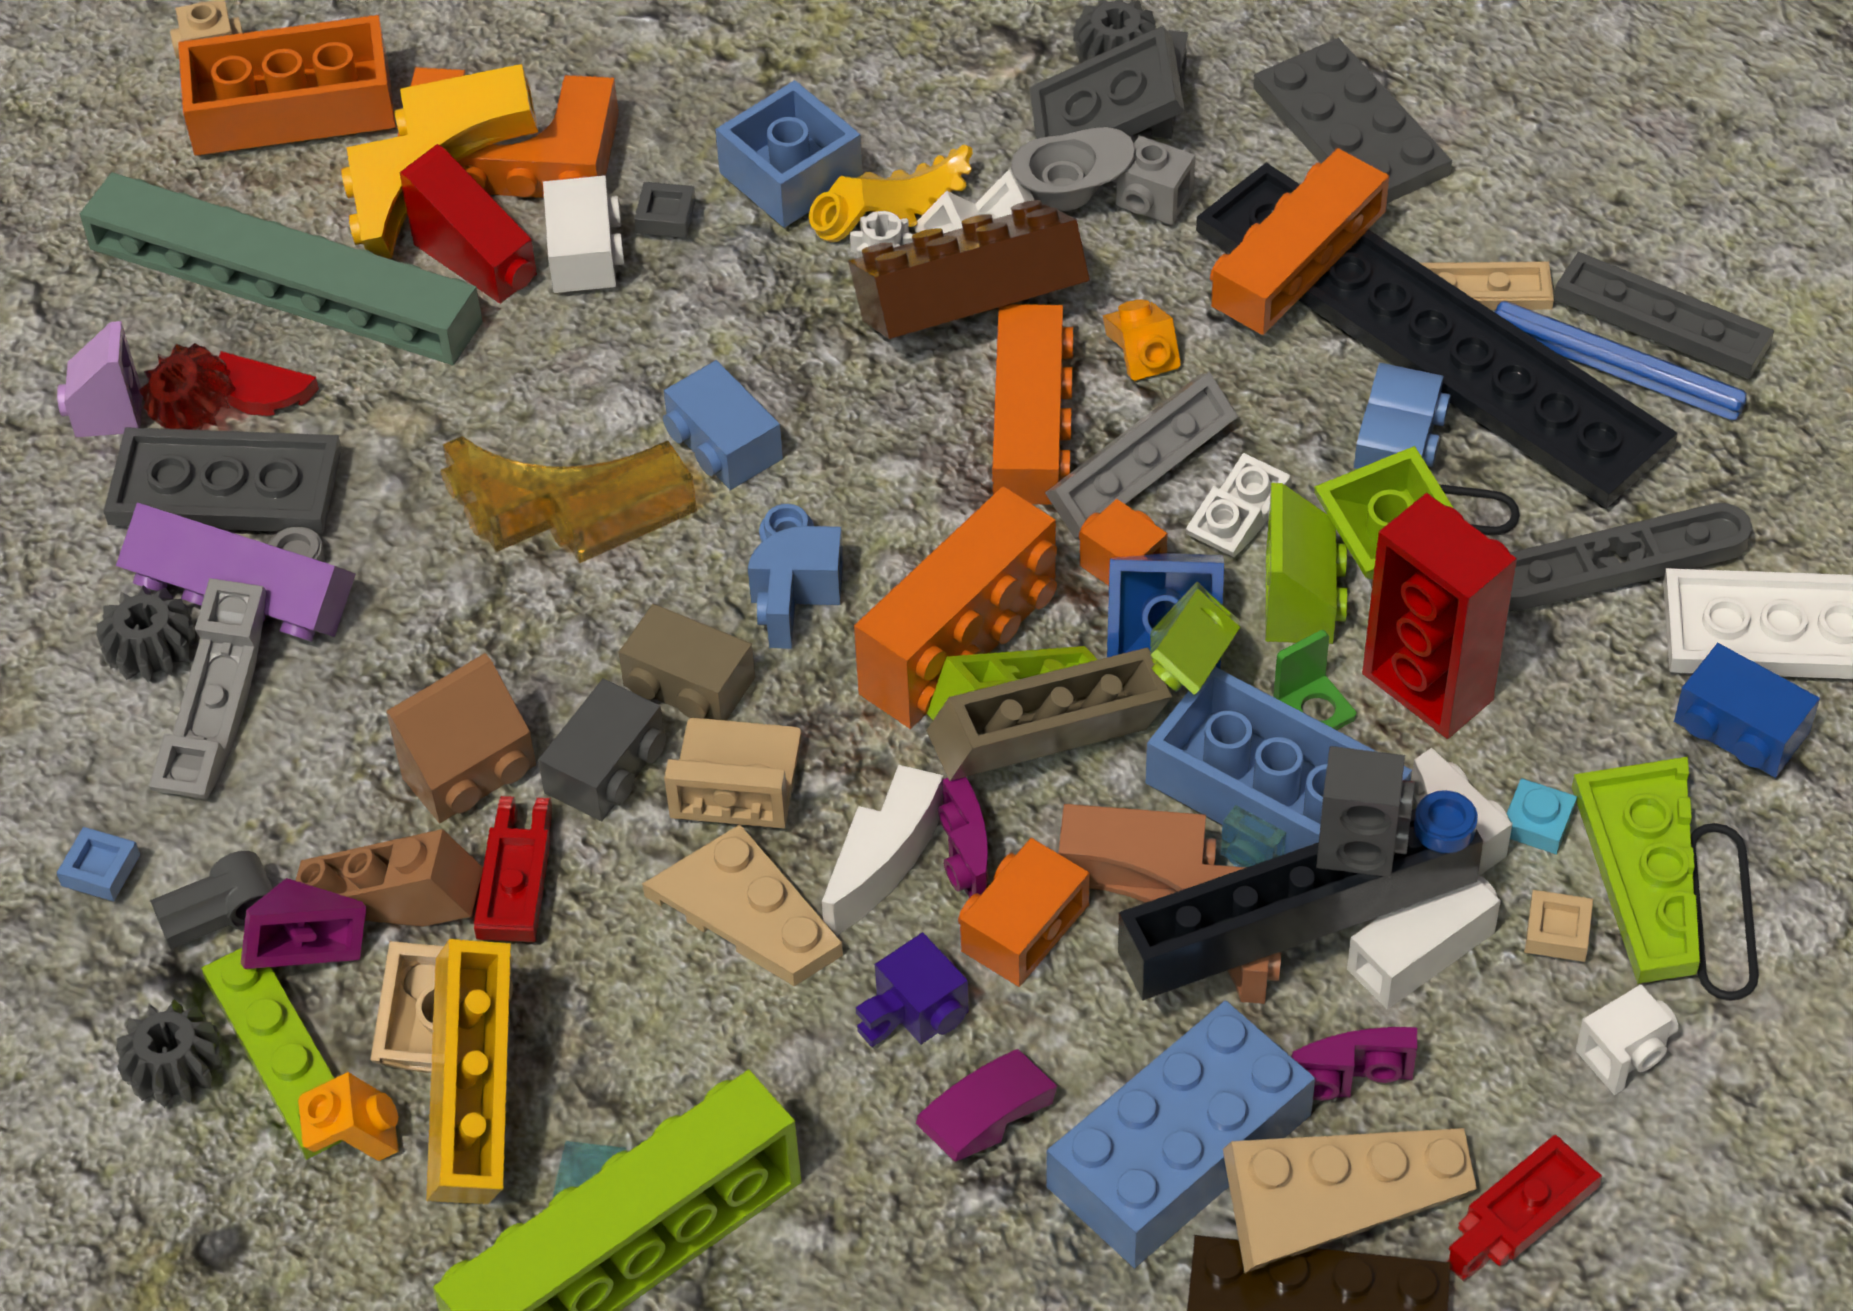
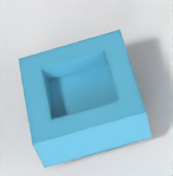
M1521 778L1506 813L1512 823L1510 839L1557 855L1575 810L1577 796Z

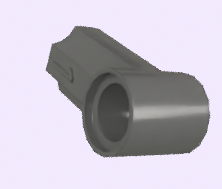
M237 851L219 859L211 868L208 877L154 898L150 902L170 949H173L229 925L235 929L244 930L246 910L271 891L273 887L258 855L251 851Z

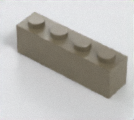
M1147 647L951 696L947 699L926 731L949 781L1147 730L1172 698V695L1166 683L1152 670L1151 667L1154 663L1151 659L1153 657L1150 655V650Z

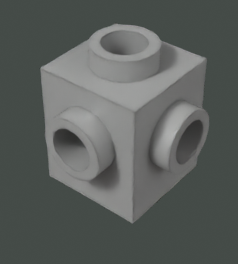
M1138 136L1133 143L1135 146L1133 162L1123 174L1112 181L1117 183L1116 206L1173 225L1194 191L1195 154Z

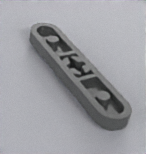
M1714 503L1510 552V554L1517 558L1508 611L1525 610L1665 576L1666 568L1694 569L1731 560L1742 555L1747 549L1752 530L1750 517L1744 510L1735 505ZM1609 551H1616L1620 557L1628 556L1627 562L1620 563L1616 557H1608Z

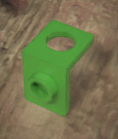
M1320 630L1281 650L1277 654L1273 697L1301 712L1302 705L1310 699L1321 698L1329 701L1333 705L1335 713L1329 719L1320 722L1338 730L1355 721L1356 711L1326 676L1329 635L1324 630Z

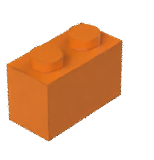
M1030 838L1017 854L1009 853L1001 861L995 872L994 880L981 895L978 893L973 894L964 904L958 917L961 933V952L1020 987L1089 906L1090 872L1035 839Z

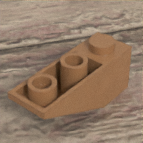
M440 829L301 860L295 881L362 901L366 906L365 921L424 927L472 916L483 867L447 832Z

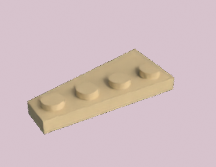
M1464 1128L1231 1141L1223 1148L1245 1273L1265 1267L1276 1260L1311 1251L1319 1245L1347 1236L1348 1238L1388 1221L1400 1220L1466 1197L1477 1189Z

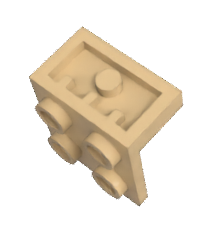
M703 718L688 719L680 759H668L664 777L670 818L785 829L801 744L800 728Z

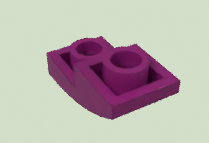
M964 777L949 781L948 778L942 780L943 805L938 807L940 822L948 835L949 857L943 861L944 868L953 888L957 892L965 890L970 898L975 893L981 895L988 887V851L985 823L978 800L968 779Z
M1382 1027L1350 1031L1305 1045L1293 1051L1291 1057L1315 1077L1313 1100L1324 1101L1335 1097L1350 1098L1353 1077H1367L1372 1081L1381 1083L1393 1082L1398 1079H1413L1417 1053V1027Z
M1015 1049L985 1064L950 1087L918 1114L915 1124L954 1162H957L1000 1143L1007 1123L1051 1105L1057 1085L1019 1049Z

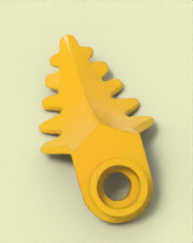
M968 145L952 149L947 158L942 155L937 156L932 166H929L927 163H921L912 174H908L900 169L895 170L888 178H882L872 172H865L856 178L840 175L828 192L820 194L813 201L809 211L810 225L821 239L828 242H838L847 237L866 212L888 211L897 215L899 219L907 218L909 227L917 225L915 214L922 216L946 191H963L965 189L966 182L961 175H968L972 171L969 160L973 154V149Z

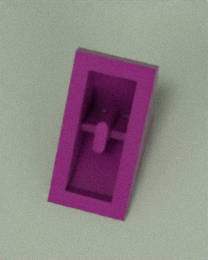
M286 878L246 910L241 965L244 969L360 960L366 906L362 901Z

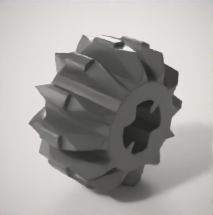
M1099 0L1096 6H1084L1080 18L1076 19V25L1073 28V41L1076 45L1078 62L1083 63L1156 29L1153 11L1143 10L1140 0L1131 3H1125L1123 0L1112 2Z
M143 585L139 594L132 597L120 591L119 605L103 606V620L96 624L98 629L96 635L100 646H102L101 652L110 668H118L126 680L140 672L141 676L149 683L154 672L162 670L172 676L173 662H189V647L195 644L196 637L194 625L190 621L191 616L186 604L183 603L182 599H174L166 587L151 595V592Z
M174 999L166 1011L159 1012L157 1008L149 1004L146 1019L128 1018L126 1027L128 1035L116 1038V1050L120 1058L118 1059L119 1064L117 1068L122 1080L131 1085L134 1094L141 1101L154 1095L157 1103H160L165 1108L173 1095L180 1094L181 1098L190 1103L192 1088L197 1086L211 1089L213 1078L210 1072L222 1068L223 1057L219 1048L221 1038L217 1027L212 1025V1022H207L204 1012L198 1006L184 1012L182 1005Z

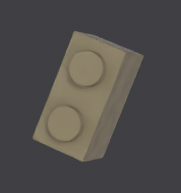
M656 604L651 605L618 652L623 685L645 699H656L678 708L680 712L689 718L727 721L755 679L752 643Z

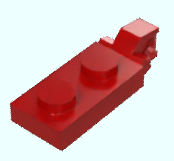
M1553 1135L1469 1205L1467 1215L1458 1224V1230L1463 1235L1452 1243L1448 1249L1450 1255L1446 1262H1451L1450 1269L1464 1282L1483 1268L1489 1259L1499 1267L1507 1263L1509 1259L1514 1260L1598 1189L1602 1175L1561 1138Z

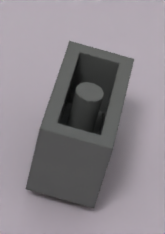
M602 678L538 759L544 793L602 822L615 804L620 805L628 798L632 791L634 780L647 763L655 762L661 755L666 743L661 706Z

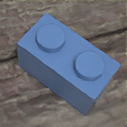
M717 360L663 390L666 407L663 422L669 435L679 444L684 442L694 452L702 470L709 476L716 475L729 490L734 489L783 459L780 424Z

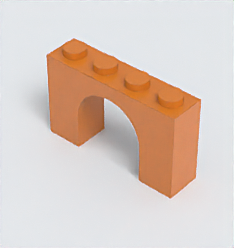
M415 67L411 86L466 75L465 70ZM564 75L556 114L545 130L523 142L507 145L492 144L462 158L458 163L489 195L544 198L543 181L604 175L606 177L619 116L615 79L611 77Z

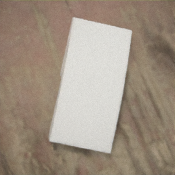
M1243 453L1221 488L1212 487L1185 529L1186 534L1235 557L1249 544L1268 521L1271 483H1283L1291 488V475Z

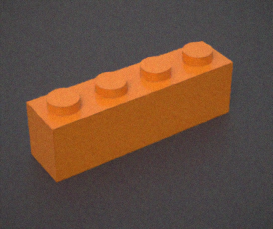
M1339 148L1322 164L1320 162L1314 164L1308 171L1305 180L1292 193H1285L1277 202L1274 211L1261 224H1253L1245 234L1243 241L1229 255L1223 254L1216 261L1210 274V281L1212 282L1211 307L1264 335L1386 212L1390 175Z
M1009 304L999 307L992 463L993 495L1004 486L1031 504L1053 505L1045 492L1070 474V450H1060V441H1071V408H1061V399L1072 400V367H1062V359H1073V327H1063V305Z

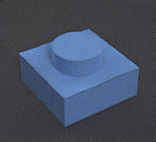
M83 827L56 874L62 887L114 902L140 857V852L135 841Z

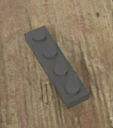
M1579 251L1555 285L1554 300L1747 379H1750L1767 352L1774 334V330Z

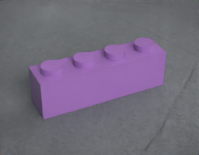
M138 502L116 564L117 567L136 572L132 583L140 586L144 585L146 588L155 591L167 588L168 583L184 588L181 599L198 605H202L209 578L264 586L266 598L263 622L266 615L283 620L280 632L311 642L315 631L335 637L356 573Z

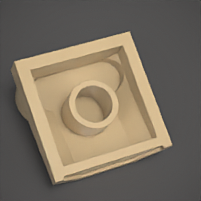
M389 941L370 1059L373 1063L406 1071L431 1073L435 961L444 946ZM510 955V975H511V968H512V962H513V958H512L511 955ZM511 977L509 982V1003L513 994Z

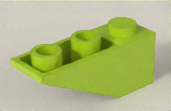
M1196 582L1151 630L1150 655L1153 657L1151 660L1154 663L1151 667L1152 670L1176 692L1184 685L1195 695L1201 689L1240 629L1239 619L1199 582Z

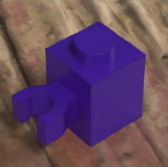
M922 932L874 964L877 996H873L855 1007L856 1014L862 1020L857 1025V1032L871 1047L887 1038L900 1024L922 1045L936 1034L944 1035L954 1030L962 1022L965 1015L969 1013L968 980Z

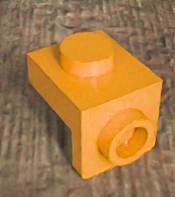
M1132 300L1121 304L1118 307L1119 311L1102 315L1106 336L1123 349L1127 375L1132 380L1147 378L1180 367L1181 362L1173 318L1156 304L1148 300Z
M346 1072L303 1093L299 1097L302 1143L306 1149L316 1152L339 1140H343L377 1161L399 1152L396 1133L398 1112L393 1099L353 1074Z

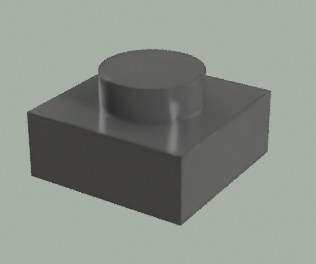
M643 182L634 218L636 233L687 238L696 202L694 186Z

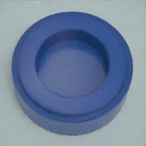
M1448 790L1432 792L1422 798L1417 805L1414 820L1416 837L1425 847L1435 852L1454 853L1461 851L1470 845L1474 839L1478 821L1477 810L1474 804L1460 793Z

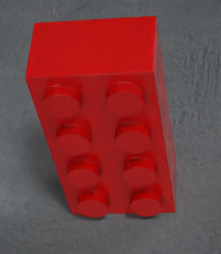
M1426 492L1378 532L1362 674L1446 739H1449L1494 700L1517 558L1510 554L1509 550L1501 542L1488 538L1466 522L1457 510L1443 505Z

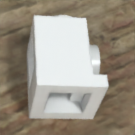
M1640 984L1582 1020L1576 1052L1612 1094L1616 1095L1624 1090L1628 1073L1635 1069L1638 1072H1644L1652 1068L1663 1058L1667 1051V1039L1678 1031V1022L1669 1006L1661 1000H1655Z

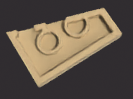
M740 824L642 883L644 897L659 906L666 903L686 915V921L703 932L709 929L736 946V952L792 986L798 985L843 956L842 942Z

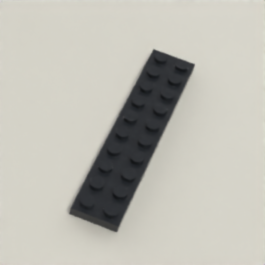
M1265 162L1199 214L1196 221V231L1230 254L1243 241L1249 228L1255 223L1261 224L1274 211L1279 199L1287 192L1292 193L1300 184ZM1369 229L1299 299L1300 302L1393 365L1444 376L1441 393L1451 395V404L1605 508L1609 507L1675 447L1678 434L1676 431Z

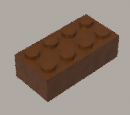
M1032 200L1012 206V214L993 219L991 214L967 218L961 222L962 228L943 233L941 228H934L912 235L913 242L893 247V243L888 242L866 247L862 250V257L848 260L862 321L888 339H892L1088 282L1090 278L1077 219L1058 211L1057 208H1052L1046 204L1042 205L1040 200Z

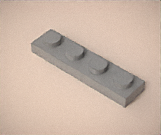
M1210 371L1200 374L1045 493L1073 537L1078 538L1082 525L1090 515L1096 512L1101 513L1116 499L1124 504L1129 502L1235 420L1238 415Z

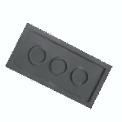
M1339 38L1254 74L1253 89L1321 164L1339 148L1390 175L1387 203L1451 175L1452 160Z
M125 427L103 511L107 524L129 526L138 502L219 529L281 531L290 527H306L316 533H324L342 451L339 435Z

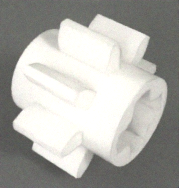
M877 211L869 214L867 217L862 216L860 218L861 231L850 232L851 252L856 253L857 258L863 256L862 250L866 247L888 242L893 243V247L913 242L912 235H914L909 233L907 218L899 219L897 215L888 211Z

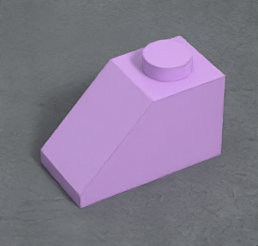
M122 321L110 322L74 355L67 364L66 384L58 385L57 400L61 416H69L75 437L124 434L125 427L140 428L143 392Z

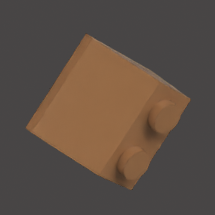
M486 653L386 711L402 779L439 824L456 813L468 811L481 798L505 784L518 781L529 769L536 766L530 731L492 660Z

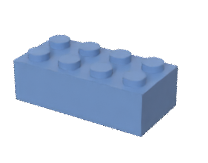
M1214 667L1201 689L1195 695L1188 691L1147 742L1145 783L1281 856L1319 842L1323 793L1330 746L1367 751L1375 750L1227 672ZM1404 766L1403 780L1411 781L1412 769Z
M1225 1000L1047 1149L1046 1187L1135 1269L1229 1187L1223 1148L1231 1141L1286 1138L1311 1116L1315 1077Z

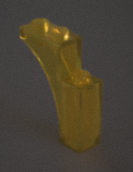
M463 436L443 444L447 467L441 469V476L445 487L453 499L462 498L466 504L464 506V513L472 531L476 536L484 534L495 552L550 529L558 546L568 545L577 561L582 563L697 512L693 476L668 440L620 459L569 467L542 466L509 460L478 447Z

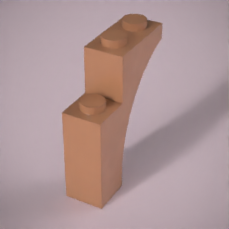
M1064 804L1058 854L1090 872L1089 889L1113 892L1146 903L1246 868L1215 865L1216 839L1205 838V814ZM1281 952L1227 970L1235 984L1240 1002L1265 1004L1267 980L1279 981Z

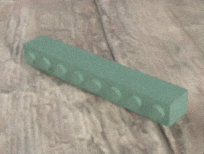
M111 172L79 213L90 250L453 366L483 322L477 287L461 279L448 278L423 270L413 264L400 263L375 255L365 249H356L330 241L321 235H311L283 226L276 221H266L238 212L231 207H222L196 199L186 193L167 190L149 184L142 179H132Z

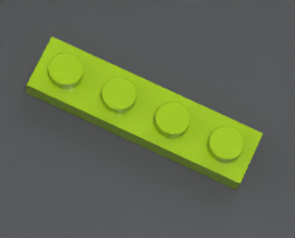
M242 948L201 967L206 983L305 1160H308L343 1142V1140H339L316 1152L306 1149L302 1143L299 1097L303 1093L334 1079L271 967L244 969L241 965Z

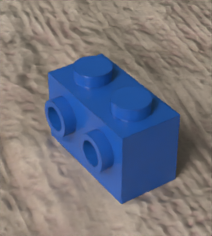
M1717 642L1683 685L1674 722L1683 726L1693 736L1699 739H1706L1735 755L1745 765L1759 768L1776 778L1811 732L1820 697Z

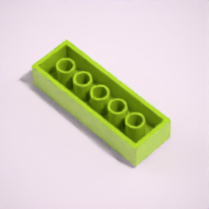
M749 1069L732 1081L724 1080L716 1084L706 1094L702 1102L681 1116L673 1115L664 1120L655 1129L651 1137L630 1151L624 1150L613 1155L605 1162L600 1172L578 1187H568L559 1192L546 1209L526 1223H516L508 1227L498 1236L494 1245L472 1260H462L450 1267L441 1278V1281L433 1286L439 1311H621L802 1183L795 1120Z

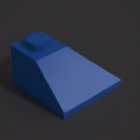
M1164 553L1110 558L1107 657L1147 647L1150 650L1151 630L1196 582H1199L1223 604V555ZM1221 658L1215 666L1221 669Z

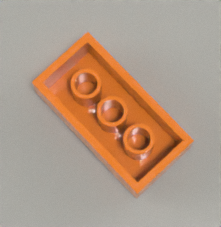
M379 15L178 42L183 114L194 156L396 128L388 58Z
M1002 486L854 625L859 695L911 729L927 714L946 656L990 653L999 643L1006 644L1018 631L1021 622L1035 609L1040 610L1044 608L1055 594L1057 582L1055 581V557L1057 554L1056 519Z

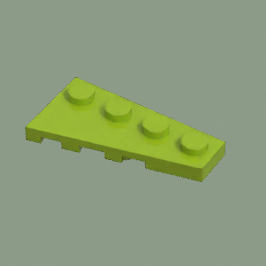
M1688 756L1574 774L1571 788L1573 794L1577 796L1576 803L1637 984L1696 975L1700 963L1697 904L1693 888L1694 852L1693 848H1691L1690 836L1692 817L1687 783L1689 776Z

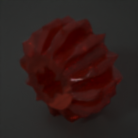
M176 343L169 357L158 354L159 364L155 369L144 371L149 382L139 390L143 400L146 402L143 408L147 411V415L164 429L202 430L205 423L217 426L216 415L221 410L231 409L226 397L236 389L229 378L231 371L227 368L226 363L217 355L212 354L207 348L196 343L189 348Z

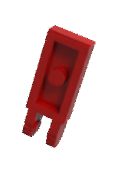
M500 796L494 828L490 827L474 920L476 940L536 942L551 844V798H536L532 810L531 829L514 828L518 816L515 797Z

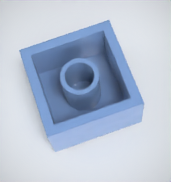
M796 80L715 129L719 172L783 228L809 213L816 197L824 192H828L840 175L855 178L863 175L861 134Z

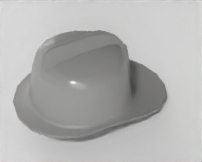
M1109 127L1090 128L1060 136H1048L1034 139L1021 146L1013 155L1011 170L1015 180L1025 188L1030 189L1034 199L1042 201V205L1046 204L1052 208H1057L1058 211H1069L1087 204L1102 184L1113 181L1123 174L1134 160L1135 146L1129 135L1121 130Z

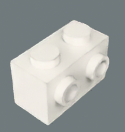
M605 175L543 181L547 250L553 292L560 293L616 287L615 266L624 265V253L621 233L612 234V228L621 227L618 196L608 197Z

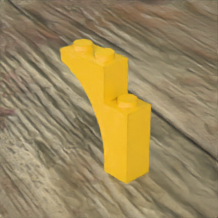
M522 64L401 88L403 108L395 110V118L400 136L346 147L349 167L342 168L341 173L347 198L355 199L357 213L349 215L350 230L355 245L363 244L366 250L388 259L393 257L396 239L407 216L399 172L436 144L445 148L458 162L477 150L494 143L538 133L531 88Z

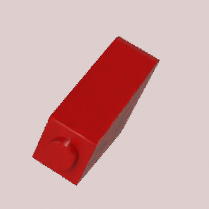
M436 144L399 172L413 244L470 284L476 286L477 289L499 304L517 290L525 288L531 279L537 275L532 239L445 148Z

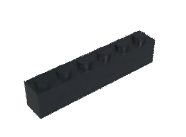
M1415 808L1411 812L1406 854H1393L1391 877L1316 868L1318 842L1119 912L1118 954L1143 1001L1475 883L1478 878L1483 839L1476 829L1473 841L1461 851L1439 853L1430 850L1416 837L1414 831Z

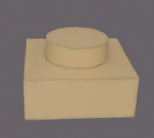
M1533 890L1524 953L1585 962L1593 899Z

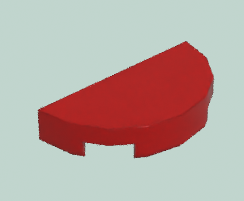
M223 351L220 352L215 365L219 388L227 397L228 403L246 414L272 416L275 415V409L285 408L298 402L299 406L307 403L319 390L315 376Z

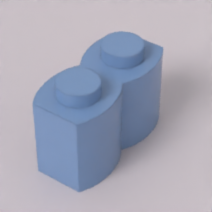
M1379 363L1356 444L1353 468L1359 469L1413 446L1416 447L1427 466L1433 468L1440 435L1431 433L1434 425L1444 426L1451 397L1450 394L1441 393L1444 376Z

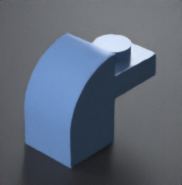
M798 526L787 528L766 538L753 552L748 564L751 603H757V624L767 626L769 648L792 649L796 604L840 605L844 563L841 527Z

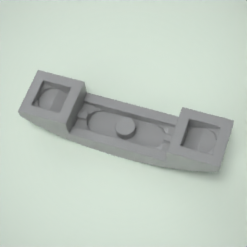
M209 578L195 626V631L200 637L199 645L173 734L164 733L149 784L152 791L207 799L214 789L234 744L252 683L265 609L266 590L264 586Z

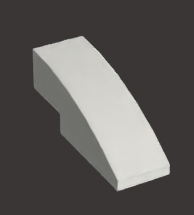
M898 765L882 810L877 811L858 806L822 900L823 921L836 936L865 917L885 899L912 869L922 854L940 820L938 807L943 805V775Z

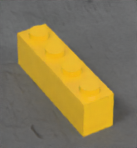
M449 939L436 957L426 1201L489 1204L503 1190L511 943Z

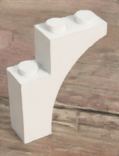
M1430 748L1414 759L1411 781H1415L1414 804L1417 808L1422 798L1432 792L1441 790L1460 793L1474 804L1478 814L1476 829L1483 839L1477 882L1379 916L1351 937L1347 970L1387 1010L1495 933L1501 900L1498 898L1492 885L1480 875L1507 857L1512 823L1504 809L1497 802L1487 800L1469 783L1467 776L1458 765L1445 761L1433 748Z

